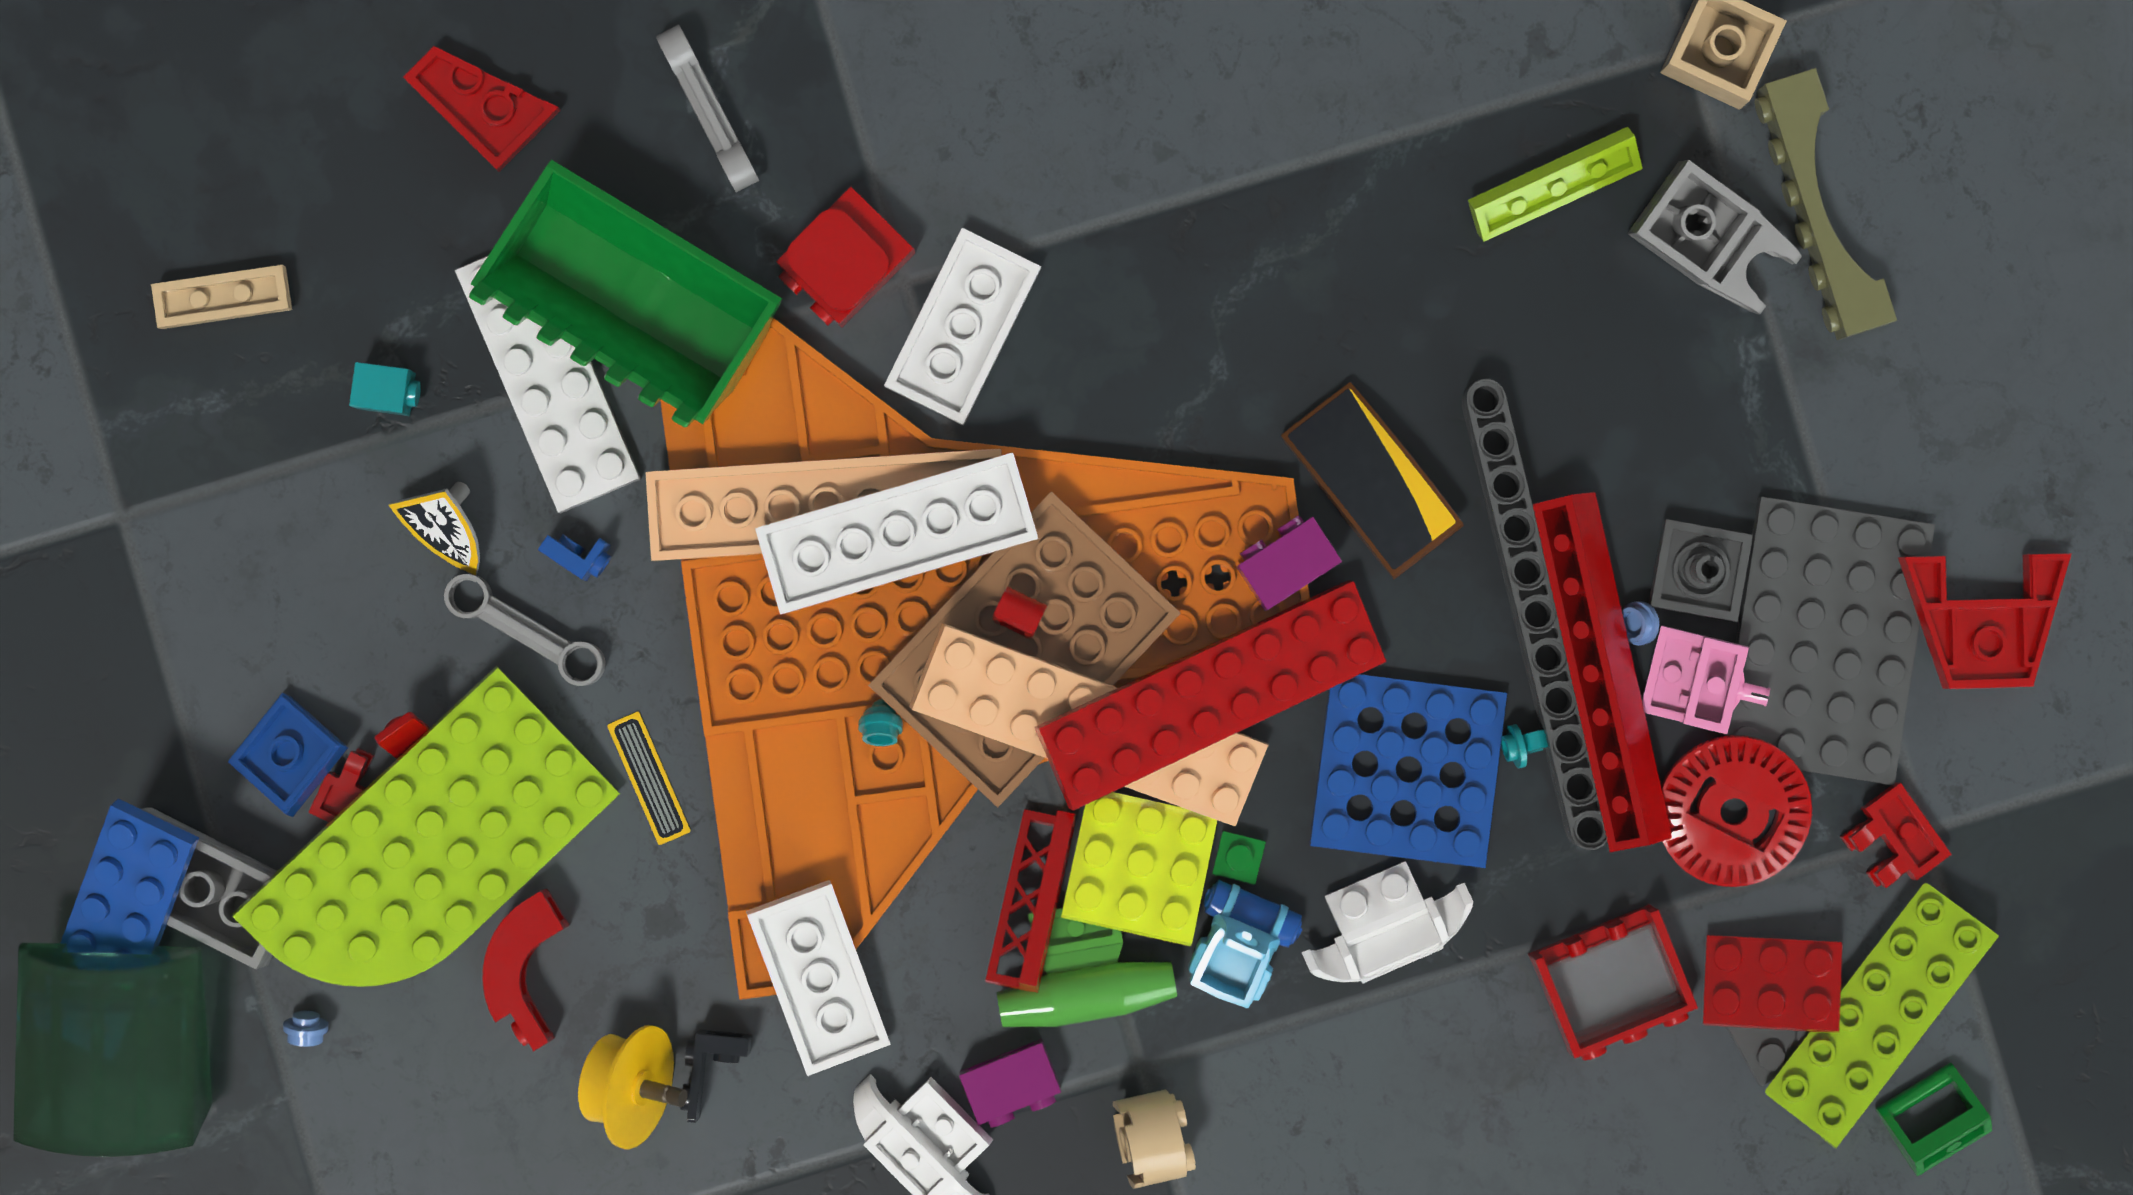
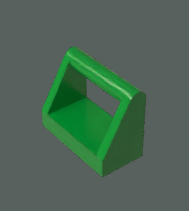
M1951 1062L1875 1108L1900 1152L1917 1177L1992 1131L1991 1116ZM1952 1083L1968 1111L1912 1144L1894 1118Z

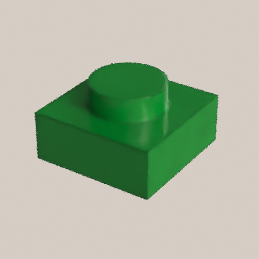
M1222 830L1212 874L1256 884L1266 841Z

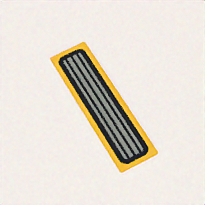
M635 712L608 724V730L658 845L690 833L691 830L640 713Z

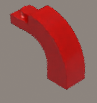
M547 888L523 901L502 920L488 944L483 964V990L491 1016L496 1023L511 1014L515 1020L511 1023L515 1036L523 1046L529 1044L533 1052L555 1037L529 994L526 983L527 966L534 951L544 941L570 926Z

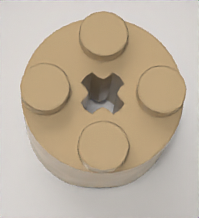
M1165 1089L1113 1101V1107L1120 1113L1113 1115L1119 1151L1123 1164L1132 1162L1134 1174L1127 1175V1178L1133 1189L1186 1177L1187 1171L1196 1169L1190 1143H1184L1180 1128L1187 1126L1184 1106L1181 1100L1176 1101L1173 1093L1169 1094Z

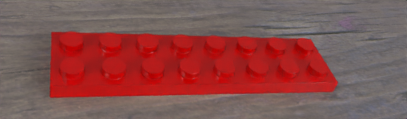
M1347 580L1034 728L1068 808L1076 810L1387 661L1354 581Z

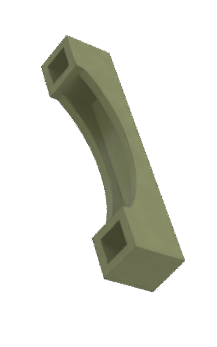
M1816 68L1763 85L1757 91L1759 98L1755 99V109L1762 124L1767 123L1772 137L1768 141L1769 153L1773 163L1776 166L1781 165L1785 181L1781 184L1782 193L1786 204L1789 207L1794 206L1799 223L1795 224L1797 240L1802 249H1808L1813 264L1808 267L1809 276L1816 291L1821 290L1826 305V307L1822 308V316L1827 330L1830 333L1834 332L1838 341L1897 321L1884 278L1875 281L1851 258L1836 236L1822 203L1816 176L1815 140L1819 119L1829 111V107Z

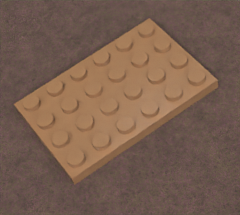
M1052 491L1031 512L1038 539L994 552L868 685L997 808L1039 765L1044 757L922 714L909 707L941 624H947L1113 686L1181 614ZM1007 586L1048 605L1033 638H1025L993 622V614Z

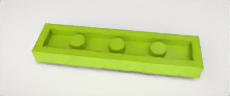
M1625 127L1469 199L1468 203L1478 235L1485 242L1642 170L1643 167L1635 135L1628 127Z

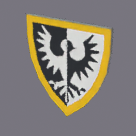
M456 482L450 490L443 489L389 503L388 506L403 525L429 550L453 566L477 575L480 563L478 539L470 520L460 506L470 494V489L466 484Z

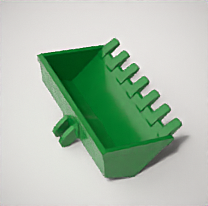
M553 160L545 167L473 278L471 285L474 288L469 294V298L480 305H485L493 298L506 305L508 308L502 317L513 325L518 326L524 320L529 319L541 326L542 328L539 330L536 338L549 346H552L560 339L574 346L575 349L570 358L581 366H586L595 359L609 367L604 379L611 384L619 387L628 379L642 387L643 390L640 392L638 400L644 404L654 407L662 399L677 408L671 419L683 427H688L694 420L704 424L712 412L734 391L766 337L773 316L782 301L781 297Z

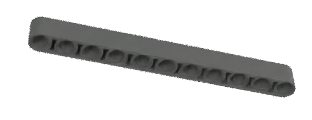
M1481 379L1474 382L1464 391L1462 409L1540 730H1544L1548 743L1545 752L1564 831L1568 840L1573 845L1586 850H1596L1605 845L1607 837L1535 513L1507 397L1503 387L1498 382L1491 379ZM1477 389H1486L1492 393L1494 406L1490 412H1482L1474 406L1473 394ZM1494 431L1503 437L1505 447L1500 455H1493L1485 450L1483 439L1487 432ZM1499 474L1509 475L1515 483V491L1510 498L1500 497L1494 490L1493 483ZM1509 517L1520 518L1525 525L1524 537L1519 541L1509 539L1504 532V524ZM1521 559L1530 561L1536 569L1535 578L1529 584H1523L1518 581L1514 573L1515 566ZM1532 602L1540 603L1546 611V619L1539 627L1531 626L1525 618L1526 607ZM1545 644L1551 646L1556 653L1555 665L1548 670L1541 669L1535 661L1537 650ZM1554 688L1561 689L1567 697L1565 708L1558 713L1550 711L1546 705L1547 693ZM1564 731L1572 732L1577 739L1576 750L1568 756L1562 755L1556 747L1557 738ZM1575 774L1583 775L1588 786L1586 793L1578 799L1572 798L1567 791V782ZM1592 817L1598 825V832L1592 840L1583 842L1577 834L1578 824L1582 819Z

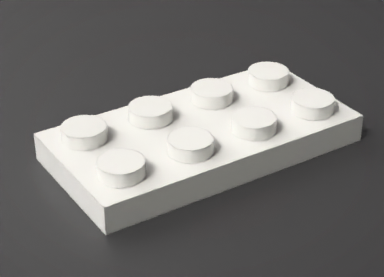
M962 228L884 386L964 426L1041 270V266Z
M830 880L746 911L807 1076L891 1045Z

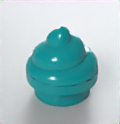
M881 698L865 710L859 720L858 730L862 733L863 742L873 746H890L897 743L898 735L903 731V720Z

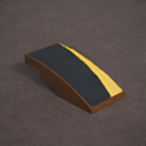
M1351 382L1281 435L1284 443L1309 471L1312 479L1339 510L1342 518L1393 579H1396L1464 526L1435 485Z

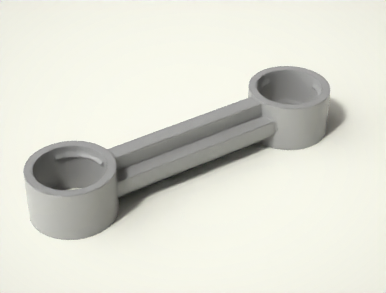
M678 24L655 36L735 192L737 193L760 181L680 25Z
M462 574L454 577L447 584L444 600L451 613L461 618L473 619L478 617L556 663L561 676L568 683L576 686H587L597 682L603 675L606 661L604 654L596 645L589 642L572 643L493 596L490 585L483 578L471 574ZM464 580L479 583L484 592L482 605L472 612H462L454 601L456 586ZM578 648H588L597 660L595 674L586 680L573 678L567 671V657Z

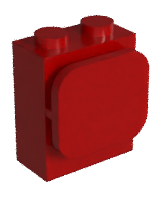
M850 187L828 210L819 214L805 228L776 262L783 270L778 276L779 279L793 293L798 295L804 290L815 301L809 308L827 326L835 321L843 328L916 253L914 248Z

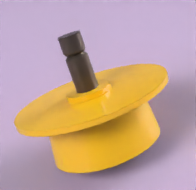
M645 1025L635 1030L627 1039L615 1034L605 1035L592 1047L584 1062L578 1086V1102L581 1113L588 1121L603 1123L607 1137L616 1147L632 1149L639 1146L657 1126L667 1103L677 1107H683L686 1103L687 1091L672 1087L674 1056L672 1045L666 1032L660 1027Z

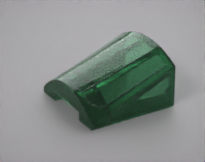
M21 942L18 947L13 1141L54 1153L94 1157L145 1155L193 1146L212 1106L201 947L156 946L151 955L67 952L66 944Z

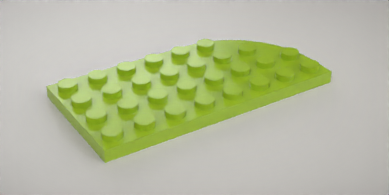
M496 666L233 912L232 917L276 959L310 978L331 984L356 987L379 986L398 982L430 969L455 951L620 793Z

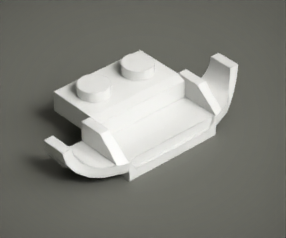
M1405 861L1326 895V902L1341 936L1334 938L1335 944L1319 950L1309 949L1302 952V955L1314 976L1337 982L1361 981L1363 984L1442 950L1443 946L1457 934L1473 907V900L1465 883L1457 885L1451 893L1434 901L1432 897L1423 900Z
M871 1074L855 1088L853 1099L854 1112L858 1128L865 1140L863 1145L912 1195H990L989 1193L982 1194L966 1181L969 1173L965 1168L991 1144L993 1139L932 1077L902 1105L896 1099L889 1103L879 1092L876 1079Z

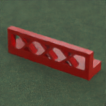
M1024 809L985 979L987 983L1038 993L1075 830V813L1057 810L1055 816ZM1031 822L1054 827L1050 845L1039 852L1035 851L1028 840ZM1027 847L1032 856L1023 861L1025 848ZM1047 855L1046 863L1044 865L1041 858ZM1036 862L1043 872L1041 886L1027 895L1018 882L1020 871ZM1017 889L1022 899L1013 904ZM1038 897L1035 908L1031 901ZM1027 905L1034 915L1031 930L1017 938L1008 924L1010 914ZM1007 932L1013 942L1003 947ZM1028 940L1027 948L1025 951L1021 944ZM1017 947L1024 958L1020 978L997 974L1000 958Z

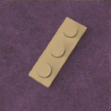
M284 265L151 284L157 328L160 329L292 310L287 270Z

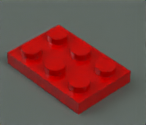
M1707 935L1703 1024L1707 1026L1840 1033L1843 943Z

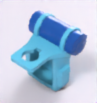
M1218 879L1207 890L1205 895V913L1213 916L1208 937H1200L1188 966V970L1191 972L1190 983L1219 999L1248 1009L1253 1000L1261 998L1268 982L1271 980L1273 967L1269 963L1278 946L1281 945L1288 948L1291 944H1294L1301 934L1302 915L1289 910V907L1283 904H1276L1243 890L1236 884L1230 885Z

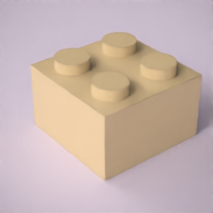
M1693 0L1660 73L1740 110L1750 101L1787 21L1743 0Z

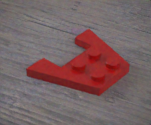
M2072 553L2023 555L2024 599L1947 600L1946 556L1898 557L1942 689L2034 686Z

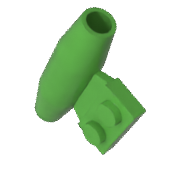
M1063 908L1056 911L1044 965L1047 975L1042 976L1038 993L1015 988H1007L997 992L1002 1027H1059L1127 1015L1177 997L1172 962H1118L1123 945L1121 931L1061 918ZM1032 913L1028 914L1030 927L1032 926V921L1034 917Z

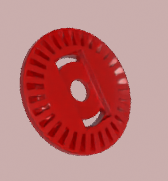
M1731 735L1705 741L1682 755L1669 770L1661 785L1672 833L1671 839L1662 842L1673 860L1685 872L1706 883L1723 887H1740L1762 882L1784 869L1796 857L1808 836L1812 819V800L1808 784L1801 770L1785 752L1759 738ZM1710 776L1713 777L1714 780L1704 788L1699 797L1697 811L1690 813L1691 804L1702 784ZM1729 799H1740L1747 806L1746 816L1738 823H1728L1721 817V807ZM1776 809L1775 818L1770 830L1759 842L1754 844L1752 840L1763 832L1768 823L1769 810Z

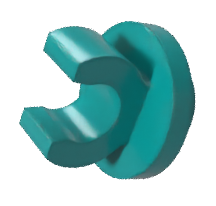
M1516 724L1507 726L1506 735L1501 737L1502 751L1506 761H1513L1518 769L1527 766V754L1543 751V748L1548 747L1544 730L1522 735L1520 728Z

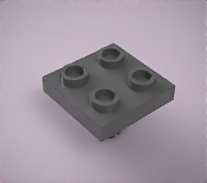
M1663 520L1648 604L1654 608L1738 622L1753 535L1674 520Z

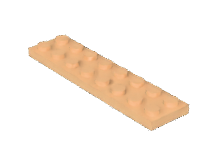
M1001 449L646 472L651 561L762 554L755 528L1001 456Z
M942 623L909 707L922 714L1047 758L1034 727L1115 690L1117 687ZM1238 732L1124 787L1236 826L1268 745L1261 740Z

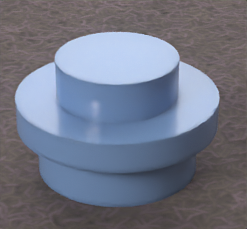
M1643 601L1627 604L1623 608L1622 614L1629 643L1638 646L1651 643L1659 632L1657 612L1650 604Z
M298 1011L293 1014L292 1018L283 1022V1031L287 1034L288 1043L302 1047L316 1046L323 1042V1035L328 1032V1022L320 1018L317 1012Z

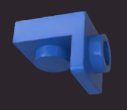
M562 534L559 540L547 535L538 548L540 552L584 581H588L591 575L598 578L612 558V556L607 554L611 545L601 538L598 539L585 559L580 556L584 548L564 534Z

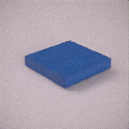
M282 693L228 760V763L283 813L294 817L348 747L290 695Z

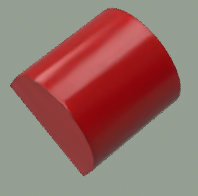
M1007 586L993 614L992 620H994V623L1030 639L1033 638L1048 605Z

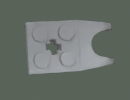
M1690 160L1678 161L1627 233L1696 284L1759 315L1766 305L1750 288L1746 279V270L1751 259L1757 254L1765 252L1771 256L1779 257L1790 264H1797L1802 257L1796 247L1760 214L1761 211ZM1697 213L1699 218L1696 222L1701 224L1699 231H1688L1686 228L1687 223H1685L1687 215Z

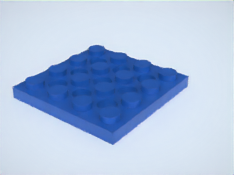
M1361 674L1330 688L1328 691L1309 845L1486 868L1507 693ZM1367 707L1376 708L1382 716L1380 728L1373 733L1362 731L1357 722L1359 713ZM1415 712L1424 718L1426 728L1420 737L1411 739L1403 733L1401 723L1407 714ZM1455 718L1463 719L1469 727L1468 738L1460 744L1451 743L1445 735L1447 723ZM1361 751L1371 752L1377 761L1375 771L1366 777L1357 775L1352 768L1354 756ZM1406 756L1414 757L1420 765L1419 776L1411 782H1403L1396 774L1398 761ZM1448 762L1458 763L1464 772L1462 782L1453 788L1443 785L1439 776L1441 768ZM1355 795H1364L1370 800L1371 812L1365 819L1354 820L1347 813V803ZM1400 800L1409 801L1415 810L1413 820L1404 826L1396 825L1390 816L1392 806ZM1442 806H1451L1458 813V823L1450 831L1439 830L1434 822V815Z

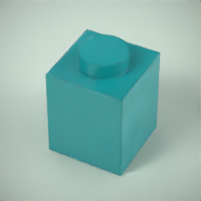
M355 362L349 406L360 410L410 416L411 407L418 406L421 383L415 380L416 373L409 369Z

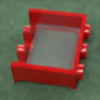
M1650 904L1528 953L1566 1045L1567 1052L1575 1059L1582 1057V1060L1586 1061L1599 1057L1607 1052V1045L1620 1040L1624 1044L1638 1041L1648 1035L1647 1029L1663 1023L1664 1027L1680 1024L1689 1018L1688 1012L1698 1009L1661 914L1657 908Z

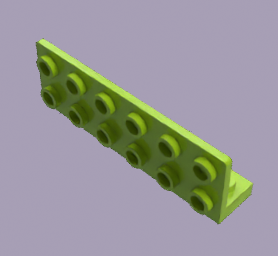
M1924 883L1841 990L1840 1033L1810 1031L1766 1088L1765 1094L1836 1149L1999 935L1930 884Z

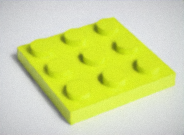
M1111 792L1086 804L1061 918L1191 946L1217 820L1182 807Z

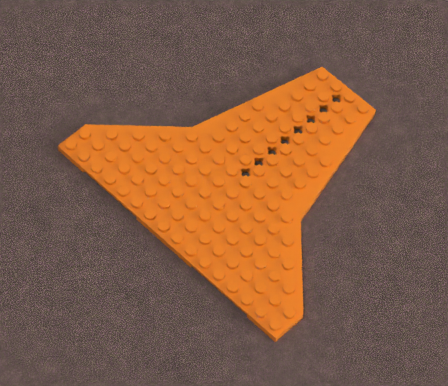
M774 318L766 337L736 388L712 412L704 424L694 420L688 427L679 425L671 419L677 408L662 399L660 400L670 470L1001 449V456L1013 453L1031 512L1052 491L1181 613L1113 685L1117 688L1310 598L1307 584L1277 605L1264 611L1236 566L1244 562L1240 553L1260 540H1263L1265 545L1269 546L1281 538L1277 529L1298 516L1294 478L931 438ZM993 553L782 615L778 609L763 554L682 559V574L703 731L706 739L739 1000L777 995L749 922L747 910L830 880L855 949H857L978 789L902 717L903 731L898 735L897 743L890 746H873L863 742L862 733L858 730V724L865 710L870 708L875 701L881 699L868 685ZM1220 565L1222 572H1229L1230 581L1224 582L1223 590L1216 591L1213 584H1206L1205 575L1212 572V566ZM1176 571L1178 578H1185L1187 582L1186 587L1180 588V595L1176 597L1171 596L1170 590H1162L1161 581L1168 579V572ZM1044 758L1039 764L1048 761V759Z

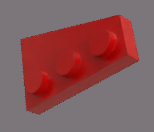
M435 46L403 76L499 172L561 111L559 107L492 76L482 69Z

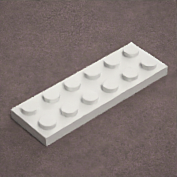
M487 257L455 270L558 513L568 511L640 480L639 472L592 362L586 366H581L573 361L570 356L575 347L562 339L552 346L538 340L536 336L542 327L529 319L524 320L518 326L508 322L502 317L508 307L493 298L485 305H480L470 299L469 294L474 288L471 282Z
M1013 453L755 528L781 615L1038 539Z

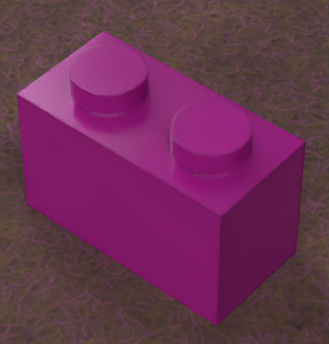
M1298 515L1277 529L1281 538L1269 546H1266L1263 540H1260L1240 553L1244 562L1236 566L1264 611L1277 605L1342 562L1314 517L1303 522Z
M1042 1038L960 1070L959 1073L978 1125L988 1122L990 1128L1000 1126L1015 1119L1013 1112L1026 1106H1030L1031 1111H1037L1056 1102L1054 1095L1061 1093V1085Z

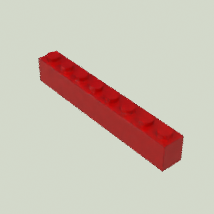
M1596 493L1572 494L1533 504L1609 851L1614 852L1642 847L1671 839L1672 833Z

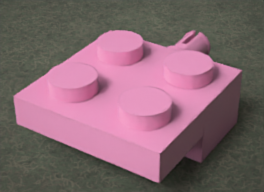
M1661 625L1642 703L1644 712L1647 714L1727 734L1733 710L1739 701L1744 700L1766 707L1768 698L1751 693L1769 696L1771 688L1745 683L1743 670L1749 650L1748 646Z

